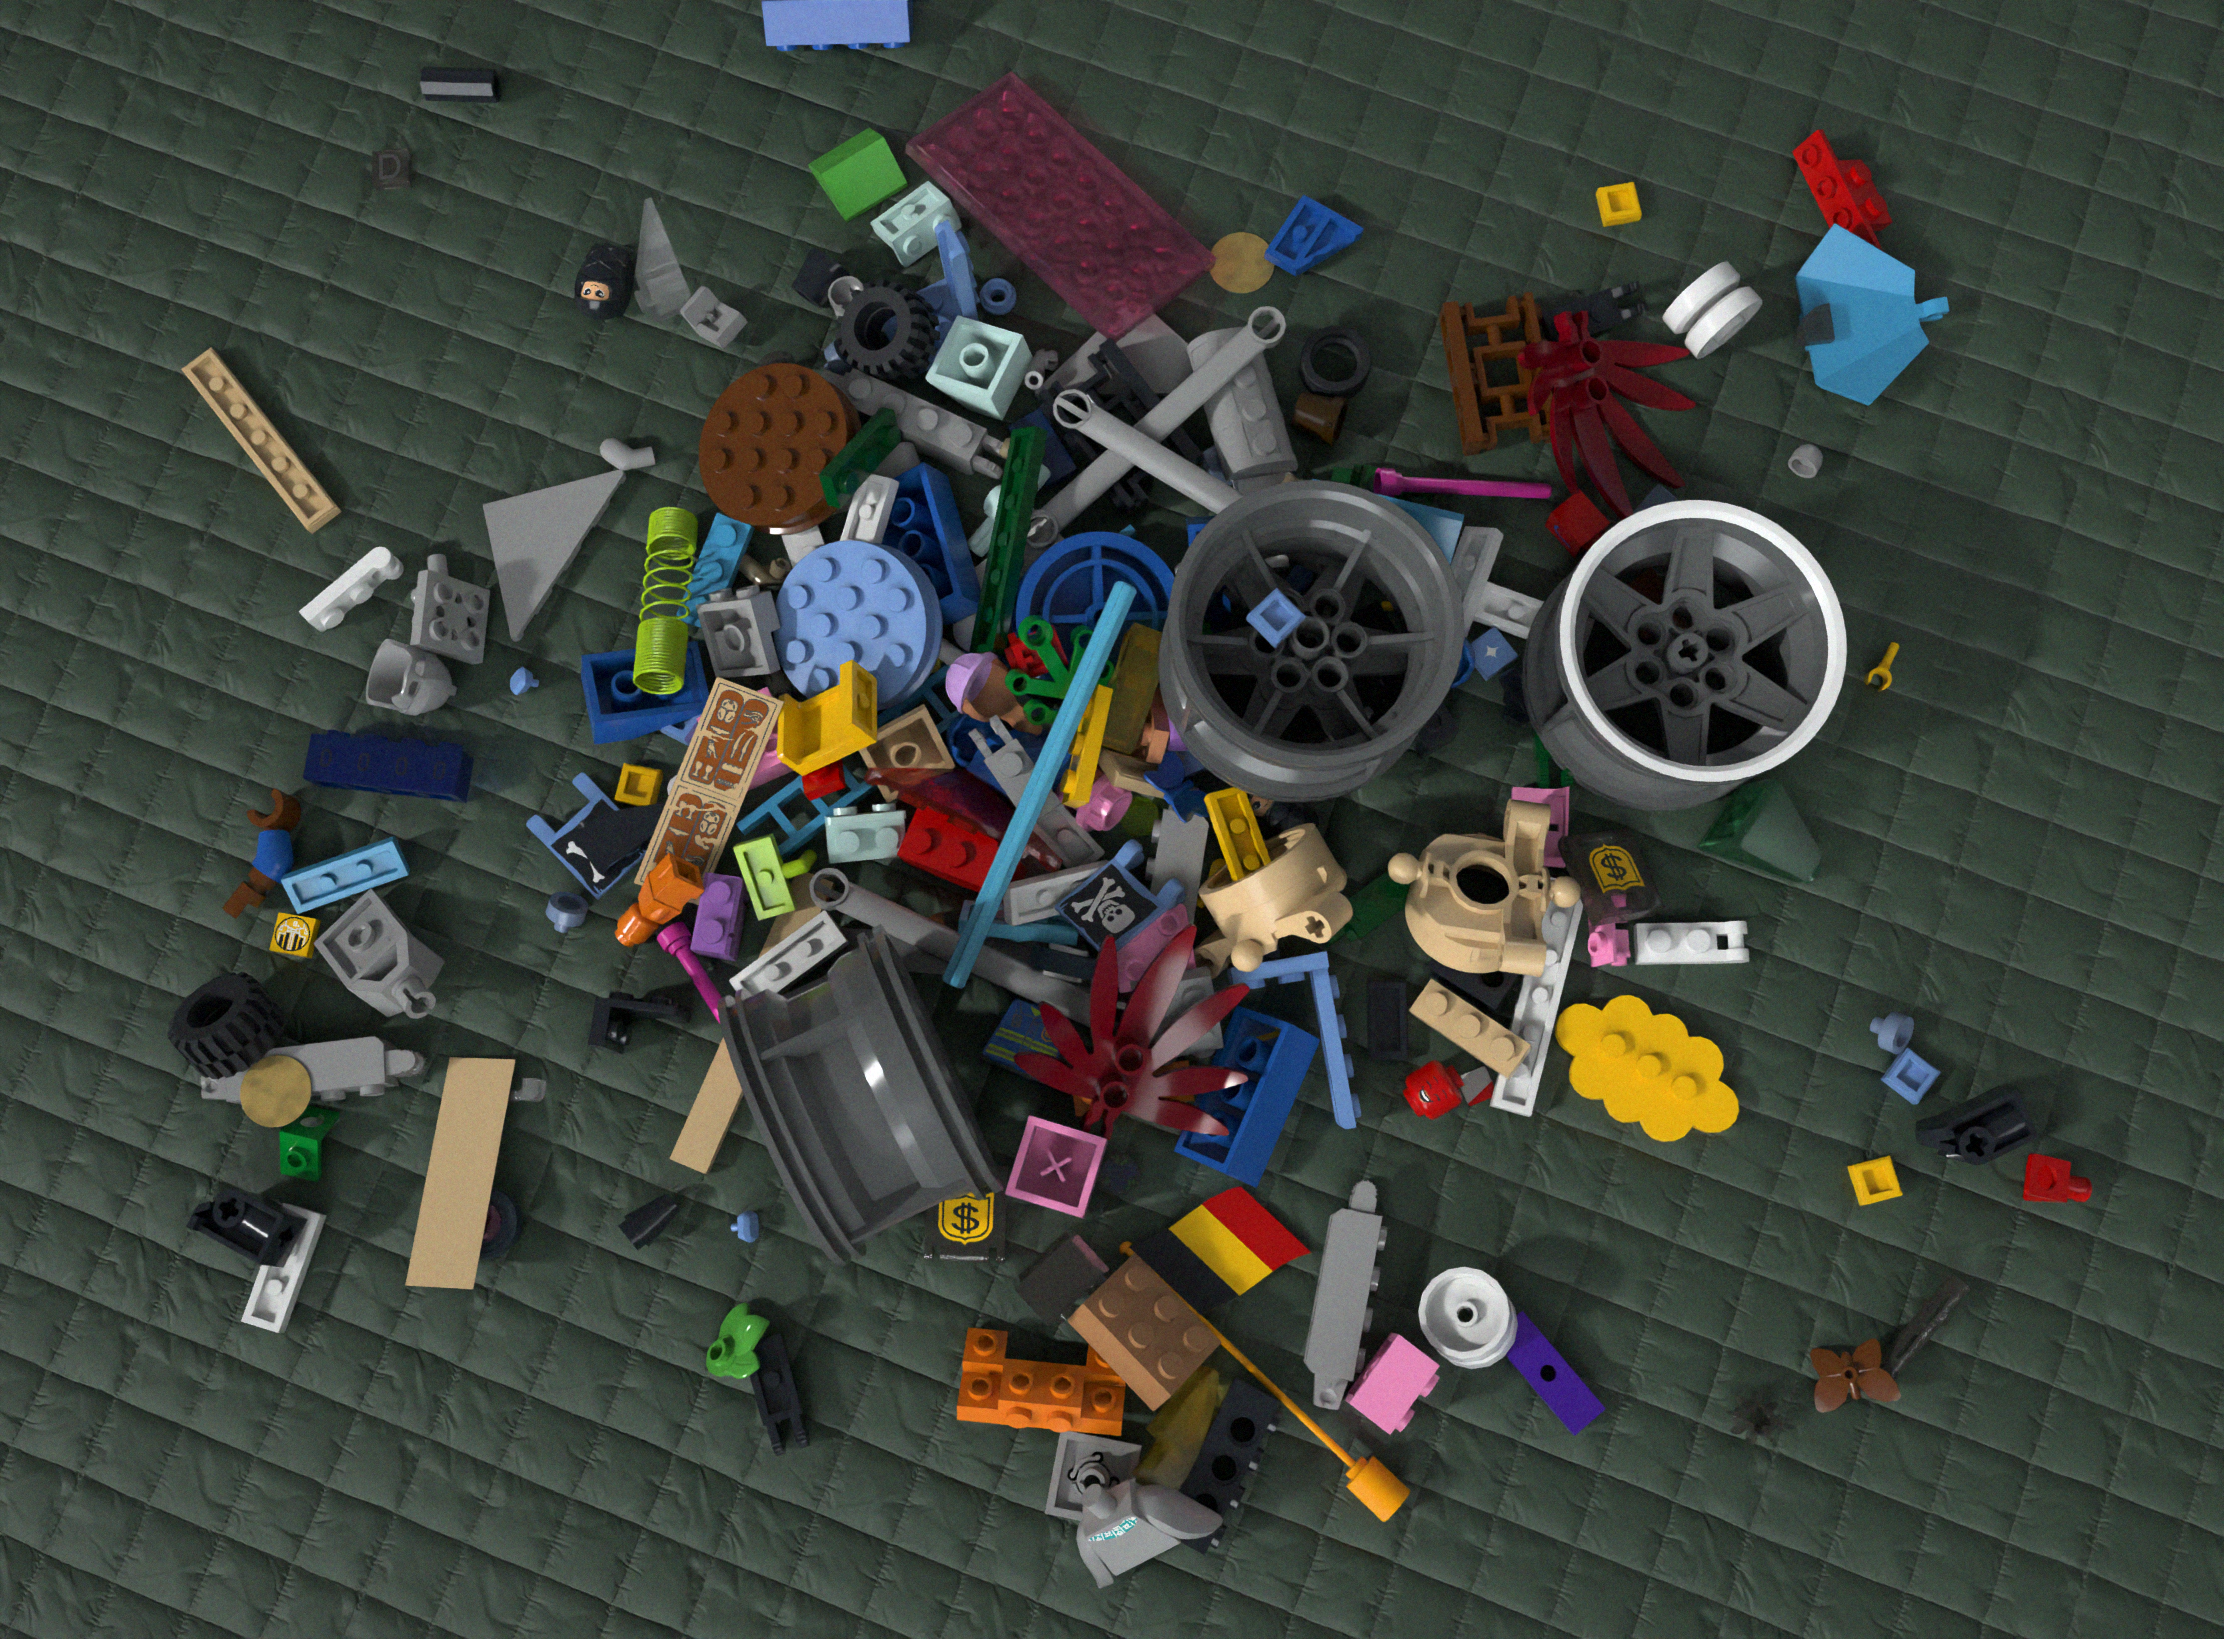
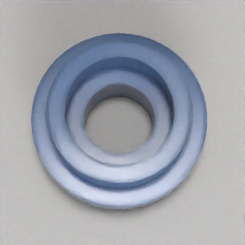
M991 279L980 291V303L983 309L992 315H1004L1010 312L1016 304L1015 288L1004 279ZM996 295L1005 297L1001 302L992 301V298Z

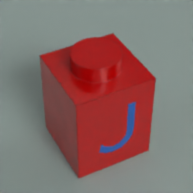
M1580 489L1578 494L1572 495L1552 511L1545 523L1546 528L1574 558L1583 551L1587 552L1604 535L1610 525L1606 517Z

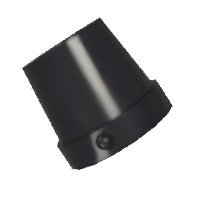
M812 247L811 249H806V260L791 288L812 305L821 309L829 301L828 289L831 284L840 277L851 275L827 254Z

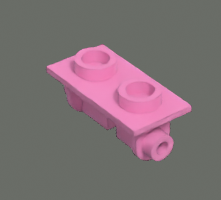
M1600 886L1587 889L1585 910L1588 915V951L1591 958V967L1610 963L1611 966L1627 965V958L1631 957L1628 930L1616 929L1615 923L1628 922L1627 894L1622 893V889H1610L1603 894Z

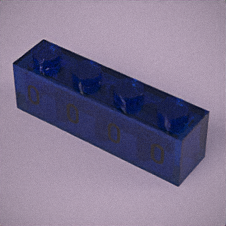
M327 730L326 735L311 733L303 779L317 787L460 803L467 802L474 758L464 752L461 745L439 742L438 747L425 746L424 741L412 738H402L401 743L388 742V738L376 734H364L363 739L350 738L351 734L339 730Z

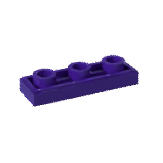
M1520 1311L1516 1314L1518 1328L1515 1342L1505 1356L1569 1432L1575 1436L1606 1408L1523 1311ZM1545 1365H1550L1553 1370L1552 1377L1548 1380H1544L1540 1374L1541 1368Z

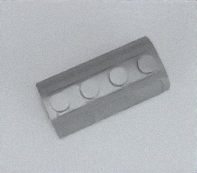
M1244 327L1207 332L1191 341L1186 349L1193 372ZM1252 328L1253 332L1256 335L1258 332L1255 330V328ZM1263 351L1203 404L1226 482L1297 471L1298 462L1292 449L1285 420L1281 413Z

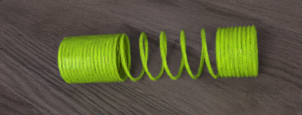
M663 507L652 512L649 517L646 550L649 557L644 564L647 574L643 579V585L646 590L642 593L641 597L644 608L639 614L641 623L637 632L633 682L641 690L658 695L671 694L682 689L685 677L689 628L686 623L678 619L689 616L691 612L689 607L680 602L689 600L692 596L691 591L682 585L692 582L694 578L692 573L686 570V568L691 567L695 563L692 555L696 551L699 523L697 517L691 512L678 507ZM654 556L667 560H682L690 557L691 563L685 566H672L660 562ZM650 559L664 567H658L650 571L648 564ZM672 569L683 571L690 578L686 582L675 583L661 580L652 573L659 570ZM651 576L662 584L648 588L646 582L648 577ZM664 586L678 587L687 591L688 596L684 599H667L656 595L651 590ZM649 592L652 596L662 601H655L646 605L645 597ZM664 603L675 604L684 607L687 612L682 616H666L651 610L649 607ZM647 609L658 617L644 621L643 614Z

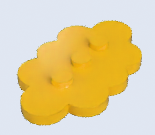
M1620 995L1608 1001L1601 1010L1588 1004H1574L1564 1009L1557 1017L1554 1026L1555 1037L1559 1045L1566 1052L1574 1056L1569 1068V1080L1574 1090L1582 1097L1590 1100L1603 1099L1609 1115L1615 1120L1622 1123L1639 1121L1644 1132L1652 1139L1660 1142L1676 1141L1684 1137L1692 1127L1704 1133H1719L1730 1128L1736 1121L1739 1112L1738 1099L1733 1090L1719 1081L1724 1067L1722 1053L1718 1046L1709 1039L1701 1036L1689 1037L1684 1023L1676 1016L1671 1014L1653 1016L1648 1005L1640 998L1632 995Z

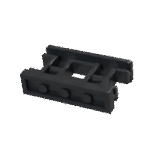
M1111 337L1099 345L1097 353H1092L1087 357L1088 364L1096 374L1076 388V390L1083 392L1093 404L1110 414H1114L1120 408H1123L1136 424L1161 402ZM1104 364L1110 368L1135 400L1134 402H1131L1123 391L1107 403L1097 391L1098 388L1110 380L1109 373L1103 366ZM1056 380L1048 390L1044 388L1039 392L1041 402L1043 403L1039 406V409L1051 425L1057 422L1065 432L1061 435L1063 441L1074 454L1078 451L1082 453L1088 461L1084 464L1086 469L1108 448L1090 437L1084 438L1078 430L1064 427L1056 420L1053 413V404L1056 397L1065 391ZM1070 395L1064 398L1075 406L1083 400L1078 396ZM1059 406V413L1066 422L1073 424ZM1180 425L1165 438L1176 454L1198 467L1203 464L1201 451ZM1139 468V472L1126 481L1127 487L1133 493V496L1130 497L1118 481L1109 488L1110 492L1106 494L1119 512L1125 509L1130 516L1137 513L1139 507L1149 503L1148 496L1140 485L1153 475Z

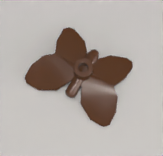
M1869 1339L1859 1345L1853 1356L1848 1351H1844L1840 1358L1829 1350L1821 1348L1811 1350L1810 1357L1813 1367L1821 1377L1815 1385L1813 1397L1816 1410L1821 1413L1834 1411L1846 1401L1848 1389H1850L1851 1397L1856 1400L1862 1397L1860 1388L1868 1397L1883 1402L1897 1401L1901 1397L1897 1382L1890 1373L1880 1368L1882 1353L1877 1339Z

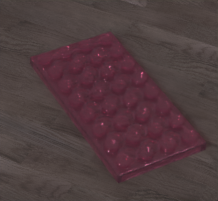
M1012 71L906 143L905 153L1106 339L1111 337L1115 343L1215 266L1217 258Z

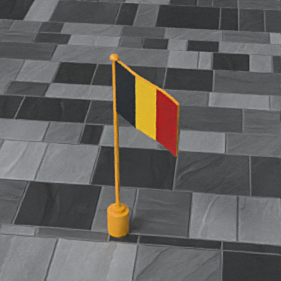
M1241 1186L1228 1189L1208 1199L1170 1228L1135 1245H1132L1129 1241L1123 1242L1120 1245L1119 1252L1121 1255L1125 1253L1131 1257L1136 1253L1222 1342L1221 1345L1350 1467L1345 1473L1350 1479L1346 1487L1382 1522L1389 1519L1406 1500L1411 1490L1374 1455L1368 1460L1360 1456L1355 1461L1201 1315L1239 1297L1281 1265L1312 1252Z

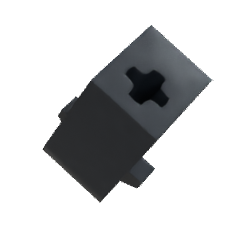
M2004 1086L1992 1088L1928 1120L1922 1119L1916 1122L1915 1128L1917 1144L1939 1149L1937 1155L1972 1165L1988 1163L2039 1138L2018 1090Z
M228 1189L215 1195L213 1202L209 1201L198 1204L186 1227L207 1235L259 1265L284 1268L308 1219L262 1194Z

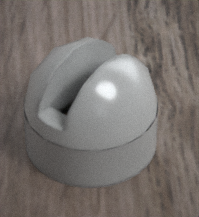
M1802 445L1794 451L1788 461V465L1796 475L1812 478L1817 474L1822 465L1823 455L1821 450L1814 445Z

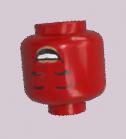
M1432 1060L1406 1077L1407 1088L1402 1090L1419 1118L1425 1115L1430 1120H1436L1462 1103V1095L1459 1088L1463 1087L1465 1083L1453 1065L1445 1068L1441 1062Z

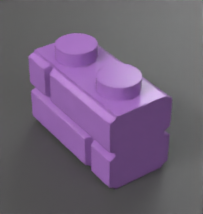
M705 872L703 880L705 891L700 896L690 950L699 956L737 961L747 906L744 903L749 899L748 889L744 878Z

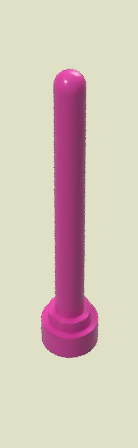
M1377 468L1373 481V491L1375 494L1392 498L1394 495L1399 496L1401 492L1546 499L1553 492L1552 487L1546 483L1403 477L1402 473L1396 472L1394 468Z
M684 922L672 924L660 932L657 940L665 953H670L672 957H678L720 1024L717 1005L718 1000L722 997L693 951L690 950L692 935Z

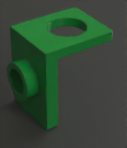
M307 1105L304 1112L296 1120L282 1127L279 1131L281 1174L313 1182L320 1180L322 1177L321 1140L339 1119V1112ZM308 1117H318L324 1121L315 1127H306L300 1123Z

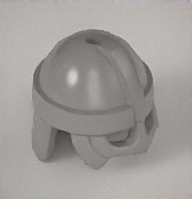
M385 639L380 645L370 669L366 686V701L371 705L417 716L420 713L433 711L442 706L449 696L456 695L457 687L452 685V678L448 668L437 658L435 653L392 639Z

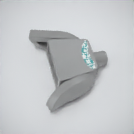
M1126 1480L1106 1491L1099 1484H1092L1086 1488L1081 1498L1083 1519L1078 1525L1076 1541L1081 1558L1096 1579L1098 1588L1101 1589L1113 1584L1114 1576L1180 1544V1539H1197L1208 1536L1222 1525L1223 1519L1216 1512L1177 1490L1164 1485L1141 1486L1133 1480Z

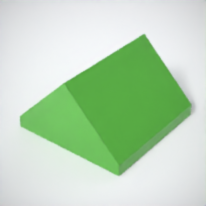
M867 128L808 164L809 169L846 223L908 186L884 137L871 128Z

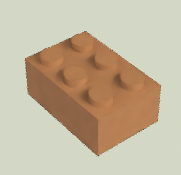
M1136 1253L1117 1269L1067 1320L1153 1412L1171 1397L1222 1343Z

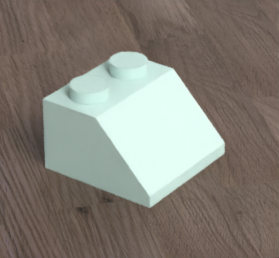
M957 315L925 378L927 382L968 410L1002 421L1033 356L1022 334Z

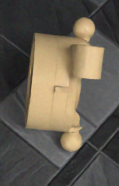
M1509 799L1504 817L1503 840L1480 832L1478 834L1462 835L1443 834L1432 841L1425 850L1423 849L1419 861L1408 853H1398L1392 857L1388 864L1389 876L1400 884L1411 883L1405 903L1408 928L1417 944L1429 956L1447 967L1468 973L1502 971L1541 977L1545 966L1547 950L1546 941H1544L1542 934V920L1550 900L1556 906L1568 908L1576 904L1581 896L1580 885L1574 878L1560 876L1555 880H1551L1548 868L1544 867V847L1551 816L1549 804ZM1462 868L1488 872L1500 878L1508 885L1509 895L1504 900L1495 904H1481L1472 901L1458 887L1456 875Z
M1302 824L1265 840L1264 843L1271 862L1255 872L1233 882L1226 864L1200 886L1198 894L1219 929L1215 930L1194 949L1196 968L1209 966L1212 979L1217 977L1231 963L1240 971L1252 972L1261 965L1263 955L1277 950L1279 938L1292 934L1310 939L1316 943H1325L1350 921L1353 915L1352 906L1348 899L1339 893L1347 883L1346 871L1338 865L1315 824Z

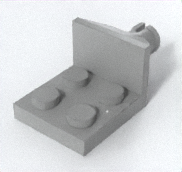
M372 888L314 942V945L346 988L385 1016L390 1017L404 1011L410 1018H422L428 1013L421 1006V1001L429 1009L432 1010L434 1008L436 999L428 988L434 983L445 961L441 956L415 938L382 896Z

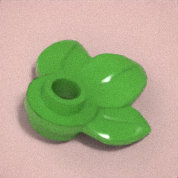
M745 1302L734 1307L725 1317L718 1339L708 1349L706 1366L708 1371L715 1376H733L736 1379H743L753 1374L761 1366L758 1355L753 1350L770 1324V1321L758 1315H749L750 1307Z

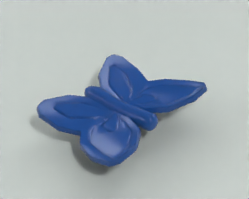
M1169 751L1163 755L1161 764L1157 765L1158 771H1147L1143 774V777L1153 787L1165 793L1164 800L1172 805L1176 815L1183 823L1191 821L1193 815L1210 817L1203 800L1207 793L1200 790L1188 791L1194 786L1190 780L1182 784L1185 770L1182 760L1175 752Z

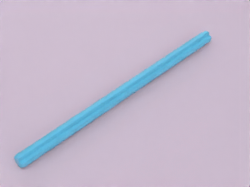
M1117 581L1112 588L943 974L942 980L951 986L961 989L965 987L1136 595V589L1126 582Z

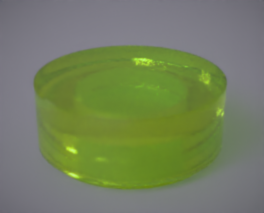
M1134 797L1127 812L1120 821L1123 829L1129 835L1145 837L1152 833L1154 820H1159L1157 807L1151 800L1144 797Z

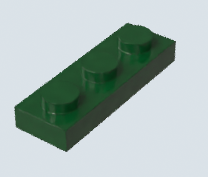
M881 407L819 474L828 506L841 508L902 441L893 409Z

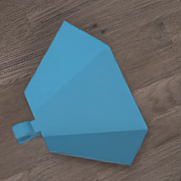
M1836 223L1833 224L1794 277L1801 309L1799 320L1805 350L1809 351L1815 384L1824 390L1868 406L1928 345L1929 340L1919 322L1940 320L1943 318L1942 314H1947L1950 311L1947 297L1935 298L1916 304L1914 298L1915 270Z

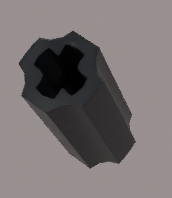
M427 66L421 69V92L425 96L426 101L498 103L500 101L502 87L500 75H498L496 69Z

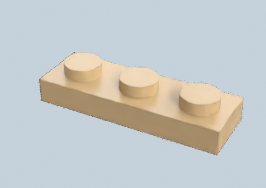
M1430 979L1409 1009L1412 1015L1508 1080L1511 1079L1532 1049L1529 1043L1433 979Z

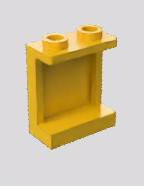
M853 659L840 665L839 685L804 702L796 701L787 693L779 696V700L784 701L777 718V757L785 765L802 776L877 742V679Z

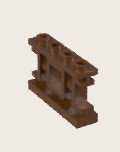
M1532 291L1524 292L1522 298L1509 296L1505 305L1506 315L1475 319L1472 302H1466L1460 307L1458 301L1442 304L1439 324L1464 456L1477 455L1480 449L1483 448L1494 450L1498 442L1496 431L1528 427L1531 444L1539 443L1540 440H1544L1545 444L1551 443L1550 408L1554 386L1539 413L1530 417L1529 411L1517 413L1515 400L1527 398L1532 380L1543 369L1541 366L1534 370H1526L1520 366L1517 357L1518 351L1522 347L1534 342L1547 341L1546 337L1541 338L1539 326L1542 325V310L1539 303H1534ZM1521 320L1525 340L1504 343L1501 331L1517 329ZM1462 322L1466 336L1487 334L1488 346L1472 348L1470 354L1471 363H1469ZM1515 358L1520 384L1488 388L1483 362ZM1475 390L1479 405L1500 403L1502 415L1486 417L1483 423L1484 433H1482Z

